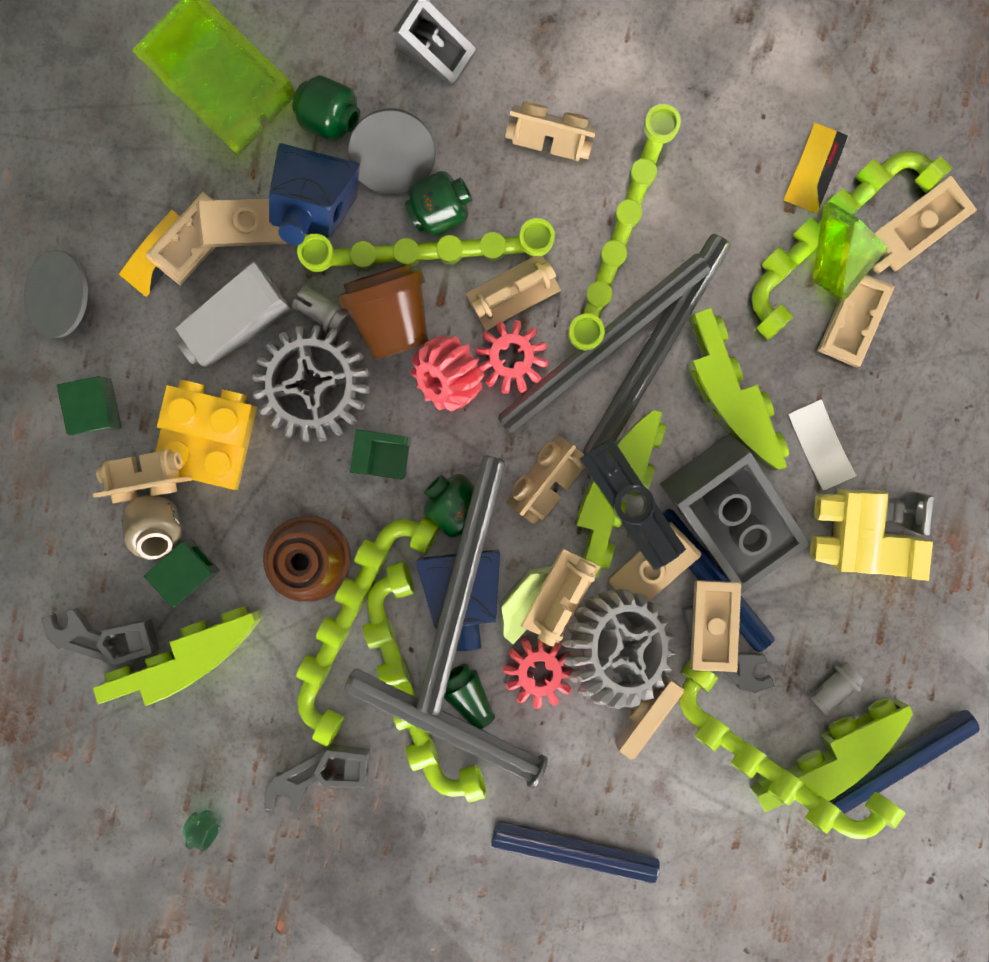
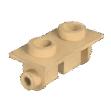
M523 101L522 107L513 106L509 115L518 117V121H509L505 138L513 140V145L542 151L545 137L549 136L554 138L550 154L579 162L580 158L589 159L593 143L585 141V137H594L597 129L596 126L589 125L590 118L571 112H565L564 118L547 114L548 107L530 101Z
M542 255L534 256L465 294L485 331L496 327L498 322L507 321L555 295L561 289L554 278L556 275L548 261H545Z
M557 436L554 441L547 443L541 449L537 457V463L527 476H522L516 481L511 489V496L505 503L533 525L539 519L544 521L561 499V496L550 489L551 486L556 482L565 490H568L585 468L579 460L584 454L576 449V446Z
M171 449L139 455L142 472H138L136 457L104 461L102 466L96 469V477L101 484H104L105 491L93 493V498L111 496L112 504L135 500L138 498L137 491L150 489L151 496L177 492V483L192 481V476L179 477L178 469L182 468V457L179 452H173Z
M562 548L520 626L538 634V639L550 646H554L555 642L559 643V641H562L566 630L565 626L570 623L591 582H594L595 575L600 566Z

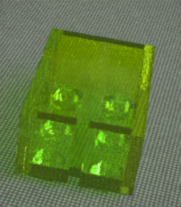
M180 0L131 50L144 66L174 93L236 156L264 129L259 121L265 117L271 122L293 100L295 90L289 79L208 0Z

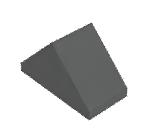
M413 0L393 30L399 52L449 84L455 83L476 50L428 0Z

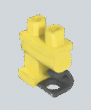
M837 488V494L816 495L814 518L817 520L834 521L833 536L813 535L809 555L812 559L830 564L841 572L894 575L929 581L933 541L919 535L885 533V525L887 522L900 523L908 530L930 536L934 496L912 491L889 500V493L884 491Z

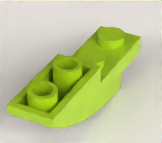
M712 308L693 314L689 321L702 358L694 360L687 365L707 407L728 434L731 433L751 452L755 460L769 470L786 468L787 464L784 457L789 456V450L782 433H775L770 420V417L774 415V408L766 391L760 392L758 384L741 390L738 382L743 381L742 370L735 356L729 358L724 341L728 340V332L720 315L715 317Z
M656 410L650 411L636 422L616 443L648 490L655 469L654 465L648 464L653 448L660 449L666 430V424L660 422L662 412ZM592 479L583 497L574 524L590 529L583 558L600 566L595 575L599 577L601 568L608 570L613 558L615 545L608 543L613 526L620 528L622 523L613 514L611 506ZM635 491L626 493L627 495L635 497L640 496V494ZM621 502V508L624 513L626 510V503Z
M242 606L220 614L223 622L207 627L205 620L180 628L182 636L169 642L174 654L173 658L169 650L144 659L147 667L131 672L130 666L126 665L104 673L106 681L93 687L98 704L140 690L144 704L148 706L188 687L220 665L245 641L262 618L260 609L248 613L246 607Z
M885 698L876 701L868 707V713L855 719L852 716L843 717L828 726L830 730L820 735L827 751L823 753L820 750L808 752L797 759V765L786 770L819 796L830 801L857 783L879 763L901 736L913 712L909 705L898 699ZM762 775L758 778L759 783L750 786L757 803L765 813L784 804L767 791L772 782Z

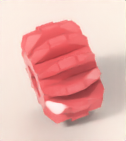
M502 321L496 324L497 332L500 336L498 339L488 331L482 334L484 341L492 346L491 349L486 347L475 348V355L490 358L489 361L482 362L477 367L483 373L493 369L494 372L486 380L488 387L495 385L500 377L504 379L501 387L503 394L509 393L510 381L516 380L519 392L524 393L527 390L523 379L525 375L536 384L541 380L540 375L531 369V366L538 368L547 367L548 360L534 357V354L546 350L547 345L545 342H538L534 345L530 344L537 334V330L534 327L530 328L523 337L519 335L521 321H514L512 334H507L506 327ZM509 347L518 348L517 355L523 354L524 361L516 362L514 368L504 367L505 360H499L500 353H507Z
M444 335L438 338L434 337L424 343V346L418 349L417 353L411 357L414 367L410 370V373L418 382L415 388L421 389L424 393L425 401L432 400L439 411L445 408L451 412L461 409L477 397L478 393L483 389L480 381L485 375L477 367L479 358L471 355L469 344L461 346L456 336L449 338Z
M524 636L521 638V644L525 650L524 653L512 647L508 650L510 658L518 662V664L507 663L503 665V673L517 675L506 682V688L510 691L522 686L517 695L519 703H524L529 695L532 694L534 695V708L540 709L542 696L547 695L549 702L555 706L558 704V698L554 692L556 689L564 694H570L571 687L568 683L561 680L562 678L568 679L574 669L562 667L566 665L562 661L567 656H570V651L556 656L562 647V641H559V643L555 642L554 646L545 648L546 643L537 637V647L532 648L530 640ZM536 661H543L546 669L551 670L549 676L545 673L543 674L544 680H535L533 672L528 671L530 666L535 668Z

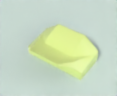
M553 565L529 569L501 601L500 630L502 635L513 645L527 630L520 625Z

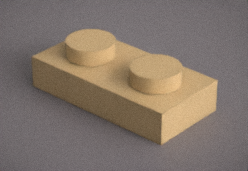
M694 580L690 663L692 670L737 672L741 583Z

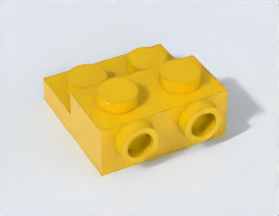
M180 379L178 388L166 385L157 428H161L155 452L171 449L173 452L180 453L183 465L181 469H178L179 477L192 476V480L238 490L258 407L246 404L248 395L222 389L219 398L204 394L205 385Z

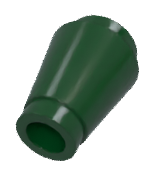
M461 664L451 669L444 699L467 723L480 729L485 728L495 719V714L492 711L477 671L471 670L467 664Z

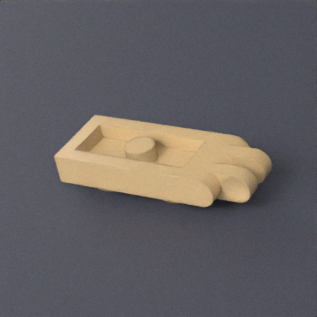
M949 176L872 234L869 239L873 245L860 254V256L866 262L880 252L884 258L870 269L875 275L882 272L888 266L895 272L968 218L977 209L954 178Z

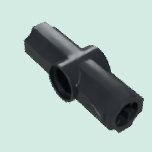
M612 437L579 459L611 506L613 514L621 521L653 571L667 565L686 550L655 503L652 493L643 485ZM631 491L638 492L644 501L642 511L634 517L627 516L621 508L623 496Z

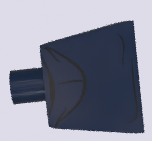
M279 143L269 193V222L273 226L280 227L278 230L280 238L288 244L299 245L303 243L306 234H320L326 238L331 237L357 198L360 163Z
M499 549L482 551L456 651L481 649L479 624L496 622L500 567ZM457 554L421 557L416 560L435 629L438 627Z

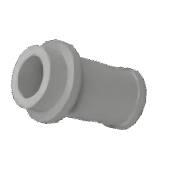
M304 285L297 293L303 299L298 300L295 298L292 308L322 325L325 333L328 334L331 329L340 333L347 324L350 313L345 308L342 309L340 303L335 304L311 289L310 286Z
M848 662L842 667L836 665L834 668L837 671L813 694L811 693L808 696L827 717L855 690L859 693L862 691L859 686L865 680Z

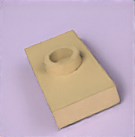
M204 192L197 197L146 253V258L180 286L216 248H201L196 204L198 201L213 200Z
M269 199L198 201L196 204L201 248L287 244L279 236L278 230L280 227L273 226L269 222Z
M857 270L852 271L817 351L853 367H860L895 287Z
M670 522V526L686 548L679 557L653 571L639 550L618 568L607 581L616 591L618 589H627L632 591V593H641L647 596L648 603L699 559L701 552Z
M666 674L662 678L665 687L654 689L653 699L648 701L640 700L639 706L632 707L628 715L631 722L615 742L619 752L630 760L637 757L684 693L683 688Z

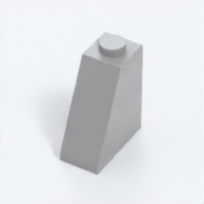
M253 262L175 328L183 339L177 344L190 363L194 364L198 361L200 365L211 368L288 315L293 309L270 275Z

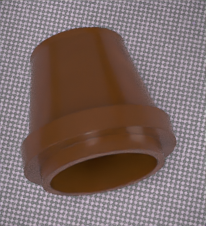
M410 263L343 284L346 292L338 295L342 309L347 308L372 353L373 359L401 353L429 341L421 285L425 283L422 269L413 271Z
M299 516L285 521L272 532L265 545L263 564L269 582L280 594L298 602H315L330 596L341 586L349 573L351 553L344 534L332 522L317 516ZM297 553L305 554L309 560V564L304 570L297 569L293 564V558Z

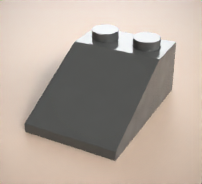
M731 433L660 483L729 581L741 583V594L810 545L751 452Z

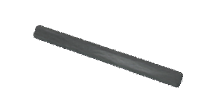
M712 234L706 241L699 255L708 263L711 269L709 274L667 307L584 447V454H587L611 437L614 441L617 440L729 251L731 243L722 236Z
M694 254L604 328V338L596 348L587 351L578 349L501 412L498 419L503 427L510 433L518 430L708 275L711 270L708 263L699 254Z
M484 456L478 471L417 703V709L424 713L438 715L441 710L505 467L504 460L493 456Z

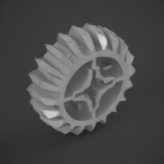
M319 325L313 326L311 338H307L304 327L297 326L295 328L296 341H292L286 332H282L279 334V337L284 347L279 349L271 342L266 345V349L274 355L271 361L258 357L256 362L260 366L267 368L266 375L253 374L252 380L258 383H265V389L256 390L253 392V396L258 400L268 398L269 402L263 405L259 412L264 416L270 415L273 412L277 413L270 422V426L273 429H278L285 422H288L284 436L293 438L300 427L302 442H310L312 431L316 429L319 441L323 442L328 440L326 428L328 426L338 436L344 433L343 427L339 423V420L342 418L347 423L355 425L357 419L348 411L352 406L364 411L366 404L356 400L355 397L357 393H370V387L357 384V379L366 378L370 373L367 368H354L355 365L364 359L362 353L356 352L350 356L346 355L353 346V342L347 338L338 346H335L339 337V333L336 330L331 329L325 340H322L323 331ZM311 349L332 353L339 360L344 370L321 372L318 369L316 360L313 358ZM298 353V370L293 378L278 384L284 365ZM309 370L314 373L313 376L317 379L322 378L326 380L322 384L315 386L314 397L309 396L310 391L297 388L302 386L303 383L308 382ZM341 384H346L341 402L331 413L325 416V397L327 393L333 388L340 387ZM302 396L306 402L307 409L311 411L312 420L300 419L293 415L285 407L280 397Z
M618 589L616 592L604 590L599 593V596H590L588 599H585L586 607H578L574 613L578 622H570L565 626L572 633L571 640L567 639L561 643L564 647L570 648V656H567L562 662L567 666H574L568 679L572 680V682L580 683L578 692L583 696H591V701L595 704L608 705L609 708L636 707L640 705V700L648 701L653 699V689L665 687L661 674H668L673 671L666 664L667 657L670 658L676 654L671 649H668V641L674 638L675 635L664 631L670 619L664 616H657L660 605H656L653 602L647 603V596L641 593H632V591L627 589ZM615 615H623L630 621L633 628L627 630L624 623H619ZM612 668L614 673H619L623 681L617 684L606 676L604 670Z

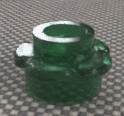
M206 809L200 814L194 812L187 819L182 829V835L187 839L185 842L187 849L190 850L195 847L204 852L216 839L221 828V821L213 817L212 811Z

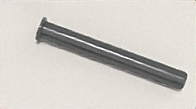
M354 669L346 681L344 691L347 694L526 780L527 786L530 788H535L545 773L548 763L547 756L541 754L537 757L443 710H440L438 715L424 713L417 709L418 698L368 673Z

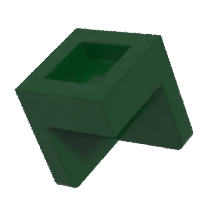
M95 376L56 385L65 429L68 435L75 436L103 429L117 430L122 428L112 379Z
M356 429L350 473L404 479L411 438Z
M190 539L182 541L143 577L169 606L175 607L201 584L209 582L220 572V569L194 540Z

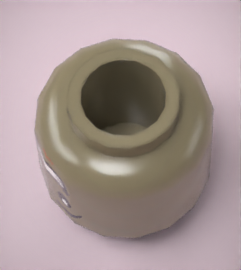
M146 495L131 501L123 510L121 520L123 538L127 549L133 555L143 559H159L165 557L180 544L182 530L177 507L169 499L160 495Z

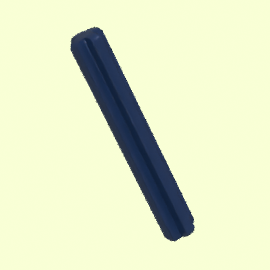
M664 510L662 514L668 523L672 522L701 552L700 558L688 567L698 580L730 582L674 510ZM741 596L739 632L755 651L761 652L774 642V636Z
M962 710L880 760L857 783L829 802L839 808L842 813L849 812L867 801L874 792L880 793L978 733L980 728L977 720L968 710Z
M501 822L496 823L492 833L491 846L495 849L650 884L656 883L659 876L660 861L655 857Z

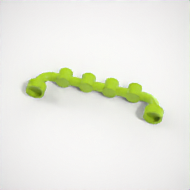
M669 104L655 105L648 111L644 120V132L647 139L640 159L633 164L630 170V186L625 200L618 205L615 211L614 220L616 224L610 241L603 246L600 252L601 266L595 282L586 291V307L584 312L575 317L569 326V340L577 349L584 351L592 350L604 338L605 329L600 320L601 313L612 299L611 286L617 269L623 265L627 258L626 245L629 236L642 217L641 203L647 188L653 184L657 176L656 162L663 143L673 140L681 126L679 112Z
M910 150L898 152L882 164L875 158L870 161L857 174L856 178L861 184L850 194L844 188L839 190L824 206L830 212L819 223L812 217L808 219L793 234V237L798 241L796 245L787 253L781 247L777 248L761 264L767 272L755 284L751 297L753 309L762 321L756 329L769 341L794 317L782 304L776 309L771 306L769 302L770 292L786 279L801 262L817 250L831 234L847 222L861 206L878 193L900 170L910 168L917 171L920 175L914 182L927 194L953 167L941 156L933 162L924 154Z
M533 218L523 224L519 236L503 237L497 232H489L482 239L459 240L456 236L446 235L438 242L416 243L410 238H403L397 241L395 245L373 246L369 242L360 241L355 243L352 248L334 249L325 236L310 234L305 237L303 243L298 245L297 255L300 262L313 272L324 271L330 266L355 265L359 270L369 271L377 263L397 262L400 266L410 263L411 267H414L420 260L440 259L444 264L454 265L462 257L483 256L489 262H497L505 254L526 252L531 256L545 255L553 247L555 232L552 225L545 219Z
M426 516L420 523L409 519L395 520L382 529L374 543L367 539L364 540L354 560L355 563L362 566L355 581L346 578L336 594L335 601L343 604L336 619L327 616L317 631L315 638L323 642L317 657L315 658L308 654L297 671L296 677L304 681L297 699L298 712L304 723L315 731L312 740L327 748L339 732L344 716L331 709H328L324 715L320 714L315 708V697L326 681L332 667L331 665L350 633L353 621L366 602L370 588L377 574L384 566L393 542L402 536L412 538L410 547L424 555L432 547L440 529Z
M402 561L387 566V576L377 581L369 591L366 603L371 622L363 625L362 629L368 647L370 649L380 647L385 663L377 666L379 679L415 697L410 682L408 666L404 658L401 657L396 643L393 624L389 617H387L383 604L386 596L392 592L397 599L415 594V585L406 562ZM393 716L394 723L399 731L406 728L410 731L414 744L406 746V755L411 769L416 771L423 768L425 777L432 788L440 794L450 797L465 795L469 803L487 797L485 781L477 764L459 769V779L446 777L441 770L437 748L429 733Z
M691 658L680 671L686 679L682 685L684 693L679 698V704L683 715L698 728L694 737L714 752H716L720 745L735 755L730 764L751 779L757 772L772 782L767 789L770 794L787 806H790L795 799L809 810L804 818L825 834H828L833 827L839 833L852 839H866L877 835L886 824L894 829L897 827L906 813L883 795L874 792L864 806L871 814L864 820L855 821L842 813L834 804L808 788L793 774L767 758L756 747L737 736L722 722L703 711L697 704V694L700 689L709 693L717 682L718 677L711 671L692 670L690 668Z

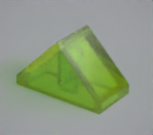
M832 202L825 203L812 281L838 299H846L888 247L860 219Z

